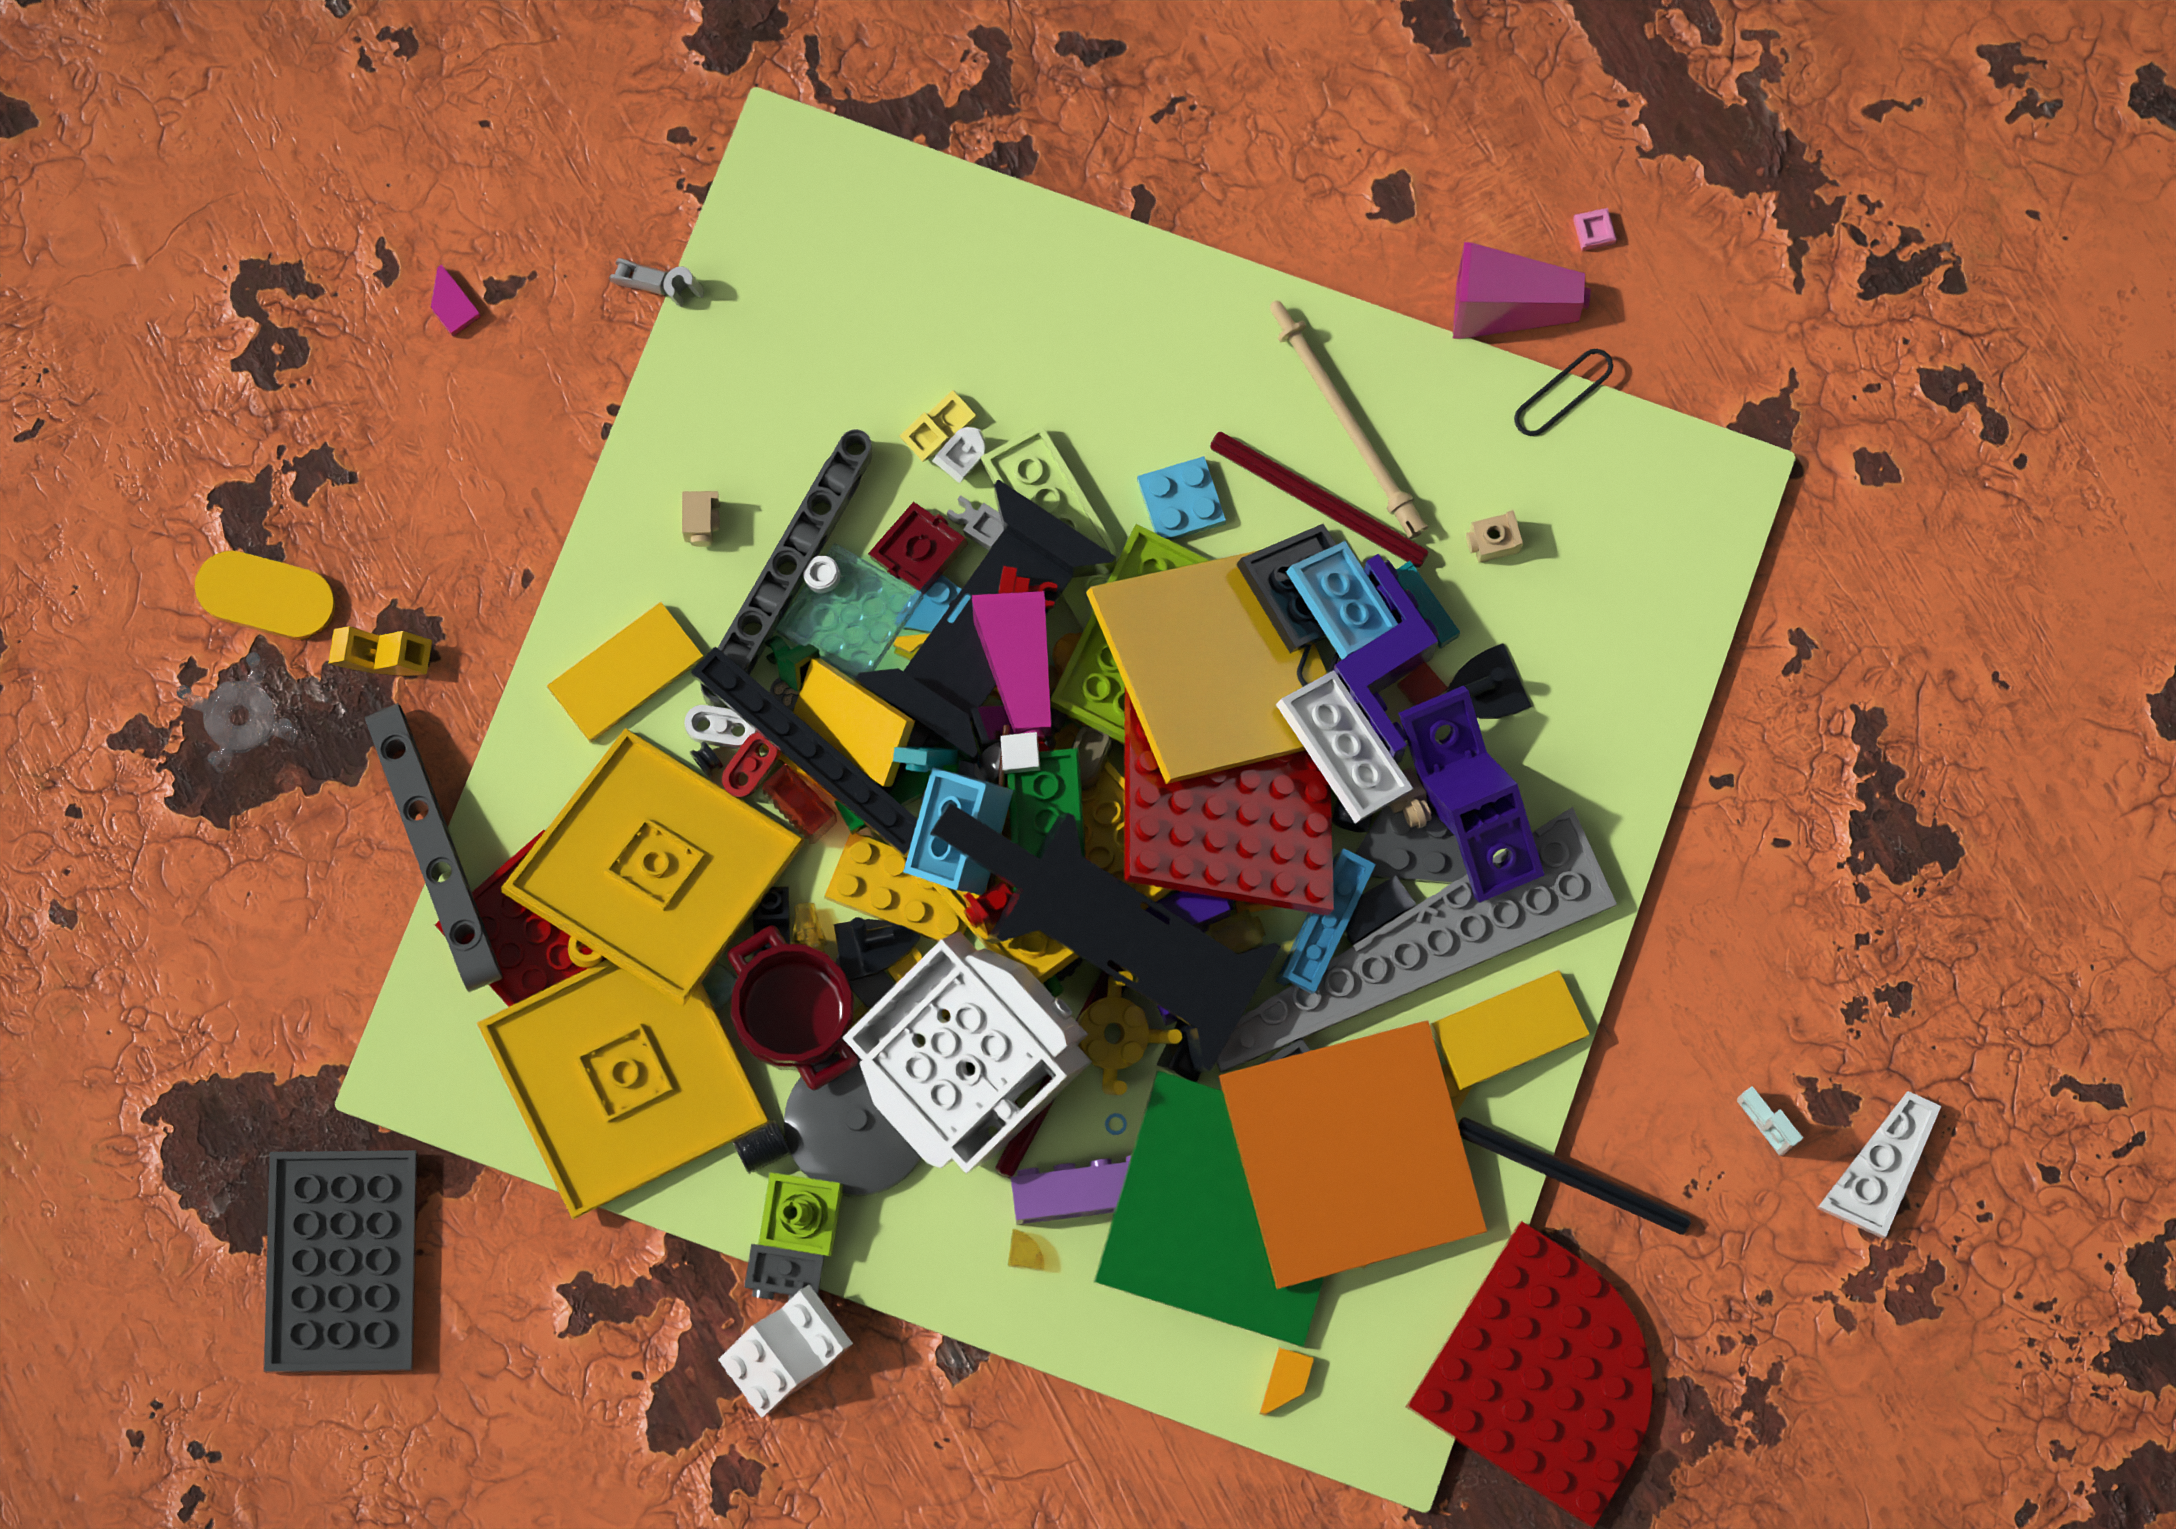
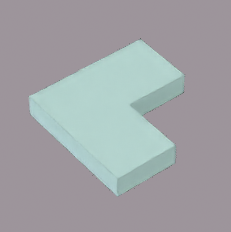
M1753 1086L1737 1098L1739 1105L1779 1156L1786 1154L1803 1139L1780 1109L1774 1114Z

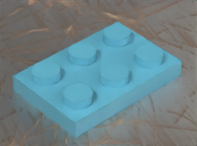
M1346 541L1293 564L1286 571L1341 660L1398 625Z

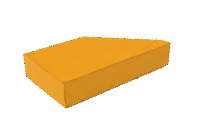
M1278 1348L1260 1410L1261 1415L1265 1416L1304 1394L1314 1360L1313 1357Z

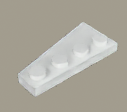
M1907 1091L1817 1209L1884 1239L1888 1234L1941 1106Z

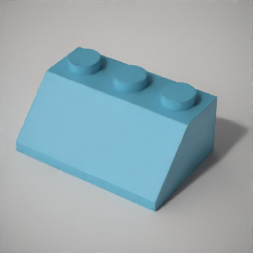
M932 767L903 872L958 891L980 895L985 893L990 872L954 850L951 845L940 838L930 835V832L947 803H952L1001 834L1013 790Z

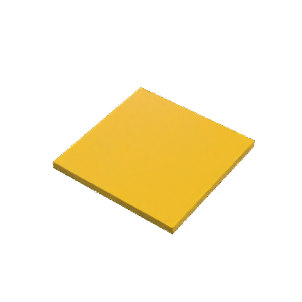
M1257 551L1091 586L1086 592L1166 784L1306 750L1276 706L1282 698L1303 687L1298 680L1297 669L1305 648L1291 654L1289 653L1236 565L1242 557ZM1312 644L1302 671L1303 678L1308 684L1327 674L1315 644Z
M625 728L504 883L502 893L676 1003L684 1006L803 846L804 839Z
M607 959L596 966L590 967L477 1022L483 1038L572 1220L732 1142V1139L738 1136L741 1137V1134L744 1135V1133L751 1131V1129L754 1130V1128L760 1127L761 1124L764 1125V1123L770 1121L702 982L686 1004L681 1006Z

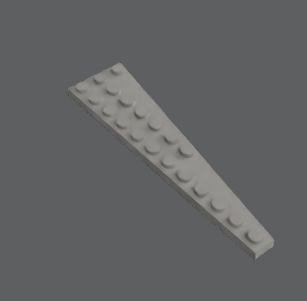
M1573 807L1532 833L1544 876L1481 903L1474 898L1468 875L1454 881L1437 894L1427 898L1356 943L1336 958L1331 959L1315 993L1311 994L1295 985H1291L1276 996L1260 1004L1257 1008L1241 1016L1216 1061L1220 1072L1222 1073L1289 1045L1300 1038L1308 1037L1615 907L1617 903ZM1508 849L1493 857V863L1504 861L1508 855Z

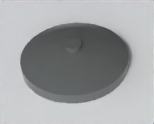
M836 1053L825 1063L814 1066L815 1072H820L841 1059L839 1053ZM859 1056V1062L854 1068L818 1090H810L802 1077H800L790 1093L784 1115L786 1142L791 1156L799 1169L810 1179L842 1183V1195L868 1196L888 1190L904 1180L921 1159L916 1150L874 1105L860 1066L862 1059Z

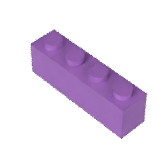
M1131 1156L1126 1157V1162L1112 1164L1111 1159L1090 1161V1167L1076 1168L1075 1163L1059 1164L1053 1166L1054 1171L1039 1173V1168L1018 1170V1176L1011 1177L1016 1225L1114 1213Z

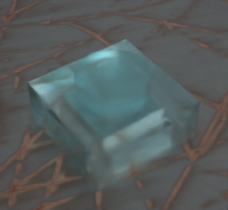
M717 960L703 979L702 984L713 1007L718 1011H722L732 998V989L738 977Z

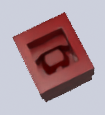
M1003 566L998 594L1057 591L1058 585L1053 582L1032 586L1029 585V578L1016 576L1017 568ZM1045 600V609H1053L1054 601Z

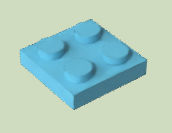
M1205 456L1137 476L1139 488L1154 533L1172 541L1226 524Z

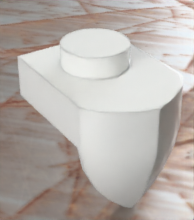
M974 427L961 428L937 453L933 462L960 483L985 453L986 444L983 433L980 429Z

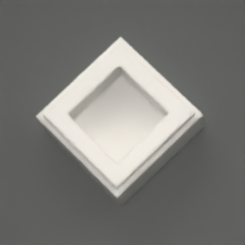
M1037 732L1001 736L1004 774L1040 770Z

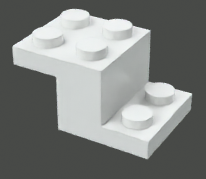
M808 1285L799 1290L781 1309L752 1325L718 1360L745 1395L749 1404L763 1418L771 1413L790 1394L818 1378L853 1343L811 1286Z

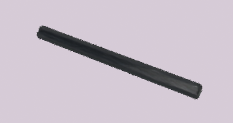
M1462 1117L1457 1124L1461 1138L1680 1235L1686 1234L1691 1224V1217L1467 1117Z

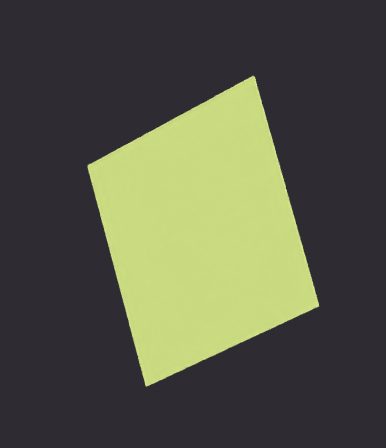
M752 88L678 267L689 269L703 286V298L696 296L687 287L681 292V297L684 300L682 307L676 305L668 295L664 299L449 823L448 830L471 891L475 890L543 829L546 831L625 728L725 790L722 783L723 771L739 749L707 744L723 764L721 769H713L711 777H708L700 769L690 755V751H698L701 748V743L694 741L687 734L685 728L686 714L695 706L707 705L702 695L700 682L691 674V671L697 665L591 743H589L551 694L547 685L660 602H662L704 657L715 646L718 648L824 463L832 455L841 437L853 429L862 430L868 434L871 439L872 459L862 476L856 492L819 556H828L836 562L841 574L840 581L830 592L817 593L811 590L804 580L772 637L780 636L790 649L799 644L806 646L810 643L819 649L822 660L854 681L858 673L895 668L904 671L910 660L894 654L896 647L893 644L896 637L926 634V632L905 628V630L898 629L894 626V621L916 596L917 592L901 580L897 581L894 576H889L887 570L871 560L868 553L914 501L932 515L936 516L939 514L944 517L949 527L966 538L968 545L942 574L962 589L989 550L966 537L963 532L966 524L959 525L948 518L947 512L951 509L955 513L961 514L966 510V508L959 505L958 498L960 495L969 500L972 508L977 511L983 503L998 511L994 483L981 461L958 483L933 462L937 453L923 462L899 437L924 412L928 414L952 390L978 416L968 427L978 428L983 433L986 444L984 455L1042 424L1120 554L1135 524L1154 532L1139 488L1137 476L1205 456L1226 524L1172 540V542L1211 561L1261 550L1324 524L1336 545L1346 541L1363 570L1365 569L1366 561L1377 554L1380 555L1384 562L1389 560L1395 569L1407 563L1210 449L1215 435L1218 432H1223L1408 538L1394 514L1391 515L1386 509L1389 498L1291 342L1281 343L1278 340V336L1283 330L1272 314L1270 305L1274 301H1280L1294 323L1299 321L1305 322L1306 328L1301 334L1400 491L1406 492V494L1410 493L1414 498L1412 503L1425 524H1427L1428 529L1425 532L1420 530L1422 534L1409 540L1422 546L1429 552L1423 565L1416 569L1460 631L1459 637L1440 649L1437 645L1431 660L1378 693L1387 706L1386 715L1392 724L1398 722L1403 728L1399 712L1446 693L1457 672L1471 658L1503 643L1532 707L1502 718H1477L1487 753L1518 784L1532 833L1573 807L1617 903L1611 909L1303 1038L1309 1050L1312 1051L1426 1020L1431 1024L1559 970L1590 1035L1587 1038L1473 1085L1455 1115L1457 1124L1462 1117H1467L1554 1155L1794 464V453L1602 384L1596 387L1543 433L1537 436L1524 435L1515 425L1514 416L1516 411L1561 373L1562 370L1471 338L1455 339L1453 338V332L762 88ZM1570 373L1566 374L1523 410L1519 418L1520 424L1529 431L1541 428L1594 382ZM853 444L847 449V452L851 455H860L865 451V447L861 444ZM718 491L720 508L713 509H719L720 528L719 531H713V542L710 546L696 547L692 546L690 542L684 541L682 534V492ZM819 503L812 511L818 515H825L831 510V506L826 503ZM1514 510L1523 542L1520 552L1479 563L1476 552L1470 553L1466 540V533L1470 532L1469 529L1472 522L1503 515L1508 511ZM1498 531L1487 533L1491 539H1498L1500 537ZM790 562L784 563L779 567L778 572L790 575L794 573L797 566ZM1061 595L1055 602L1054 608L1050 609L1046 615L1048 667L1050 665L1055 667L1052 653L1055 644L1061 637L1068 633H1083ZM752 622L744 627L743 632L747 635H756L761 631L762 626L759 623ZM1327 637L1314 644L1328 673L1336 650ZM766 646L750 676L770 692L772 683L779 678L778 663L773 664L766 658L767 655L773 652L770 647ZM988 696L981 707L1004 705L1002 701ZM1066 718L1061 729L1069 725L1071 722H1073L1079 730L1082 728V726L1070 720L1069 718ZM702 720L697 724V728L701 731L707 730L710 726V723L706 720ZM1443 725L1438 728L1435 733V739L1442 740L1446 738L1450 733V725ZM737 726L732 730V734L737 737L742 736L745 732V729L741 726ZM973 732V736H974V740H975L977 752H978V754H979V756H980V755H981V752H980V749H979L977 740H976L975 735H974V732ZM1112 739L1113 747L1107 760L1125 779V746ZM1406 740L1407 747L1402 761L1397 765L1401 771L1412 767L1418 777ZM762 744L759 752L762 757H765L768 753L763 750L762 746L764 744ZM777 761L752 795L737 798L804 839L803 846L772 887H789L790 944L808 945L826 953L836 963L839 953L834 924L848 922L855 917H861L864 920L878 919L824 898L849 837L850 830L832 799L780 761ZM743 772L739 776V783L744 786L748 782V776ZM1332 788L1331 816L1334 814L1333 812L1334 808L1336 807L1335 805L1337 804L1336 801L1338 798ZM919 798L904 808L918 819L923 801ZM1382 809L1373 813L1369 825L1370 827L1368 828L1369 830ZM1332 823V858L1334 859L1335 855L1343 848L1355 854L1369 830L1364 833L1353 832ZM869 827L856 832L889 845ZM1505 849L1497 851L1493 857L1505 851ZM452 872L443 873L439 877L438 882L446 881ZM1370 877L1361 895L1388 879ZM1399 880L1416 905L1450 885ZM425 883L335 1101V1107L338 1111L559 1193L477 1025V1022L508 1008V1006L489 985L470 993L467 991L448 942L434 925L439 921ZM1172 890L1171 892H1169L1167 895H1165V896L1162 897L1161 899H1163V898H1165V897H1168V896H1170V895H1173V894H1175V893H1177V892H1180V891H1179V890ZM1234 901V904H1232L1234 910L1230 911V922L1205 932V934L1235 953L1270 943H1276L1281 946L1242 1016L1293 985L1289 983L1283 986L1275 981L1308 912L1273 906V909L1237 914ZM752 913L703 979L702 984L769 1120L772 1121L774 1119L786 1141L784 1132L785 1108L790 1093L801 1075L797 1070H779L756 1059L740 1042L731 1018L732 989L738 979V974L728 960L727 953L733 947L753 936ZM967 927L964 934L966 939L978 951L986 948L970 928ZM1344 933L1331 959L1336 958L1353 947ZM921 936L915 947L924 957L938 942ZM754 952L745 957L747 963L754 958ZM1083 959L1080 967L1078 966L1075 969L1074 974L1068 975L1063 981H1060L1064 992L1060 996L1054 997L1055 999H1061L1069 1006L1072 1011L1071 1017L1074 1020L1079 1015L1102 973L1101 969ZM884 970L885 973L891 978L887 970ZM1132 975V976H1133V982H1136V981H1137L1136 976ZM1126 986L1122 998L1133 1002L1143 1009L1149 1029H1174L1177 1022L1165 1026L1157 1005ZM853 991L854 1020L851 1029L871 1010L860 1001ZM1114 1023L1108 1024L1104 1030L1105 1039L1111 1044L1116 1043L1120 1039L1121 1032L1119 1027ZM918 1033L917 1042L923 1046L926 1043L924 1035ZM1433 1035L1440 1064L1442 1067L1443 1064L1447 1065V1063ZM1148 1043L1140 1061L1129 1067L1118 1069L1117 1081H1124L1127 1085V1091L1123 1095L1105 1094L1102 1090L1103 1069L1090 1063L1057 1095L1013 1176H1018L1017 1171L1026 1168H1039V1173L1054 1171L1053 1166L1066 1163H1075L1076 1168L1090 1167V1161L1098 1159H1111L1112 1164L1126 1162V1157L1131 1156L1156 1071L1174 1075L1156 1065L1166 1044ZM1289 1045L1222 1073L1215 1062L1210 1072H1202L1196 1083L1222 1090L1219 1075L1258 1065ZM968 1063L966 1064L967 1071L974 1074L976 1071L975 1066L971 1067ZM1042 1080L1025 1090L1015 1100L1021 1110L1033 1099ZM1114 1113L1123 1115L1127 1122L1125 1131L1119 1135L1110 1134L1105 1127L1107 1117ZM1113 1117L1109 1121L1110 1129L1113 1131L1121 1130L1123 1121L1118 1117ZM990 1126L988 1129V1133L992 1138L999 1132L994 1126ZM1461 1138L1487 1232L1366 1265L1365 1269L1357 1267L1324 1276L1304 1347L1094 1283L1093 1280L1114 1213L1016 1225L1011 1178H1006L995 1171V1166L1006 1146L992 1159L967 1174L955 1161L939 1168L927 1164L921 1157L913 1171L904 1180L888 1190L868 1196L842 1195L832 1256L824 1257L819 1289L1399 1505L1426 1513L1431 1509L1455 1439L1405 1406L1518 1223L1523 1221L1527 1225L1530 1224L1546 1175ZM730 1142L599 1208L748 1263L751 1244L758 1245L769 1173L808 1177L796 1165L791 1153L790 1155L787 1154V1157H781V1159L774 1161V1163L771 1162V1164L765 1165L764 1168L761 1167L758 1171L755 1170L754 1173L748 1174L733 1142ZM1278 1348L1313 1357L1314 1360L1304 1394L1265 1416L1261 1415L1260 1410Z

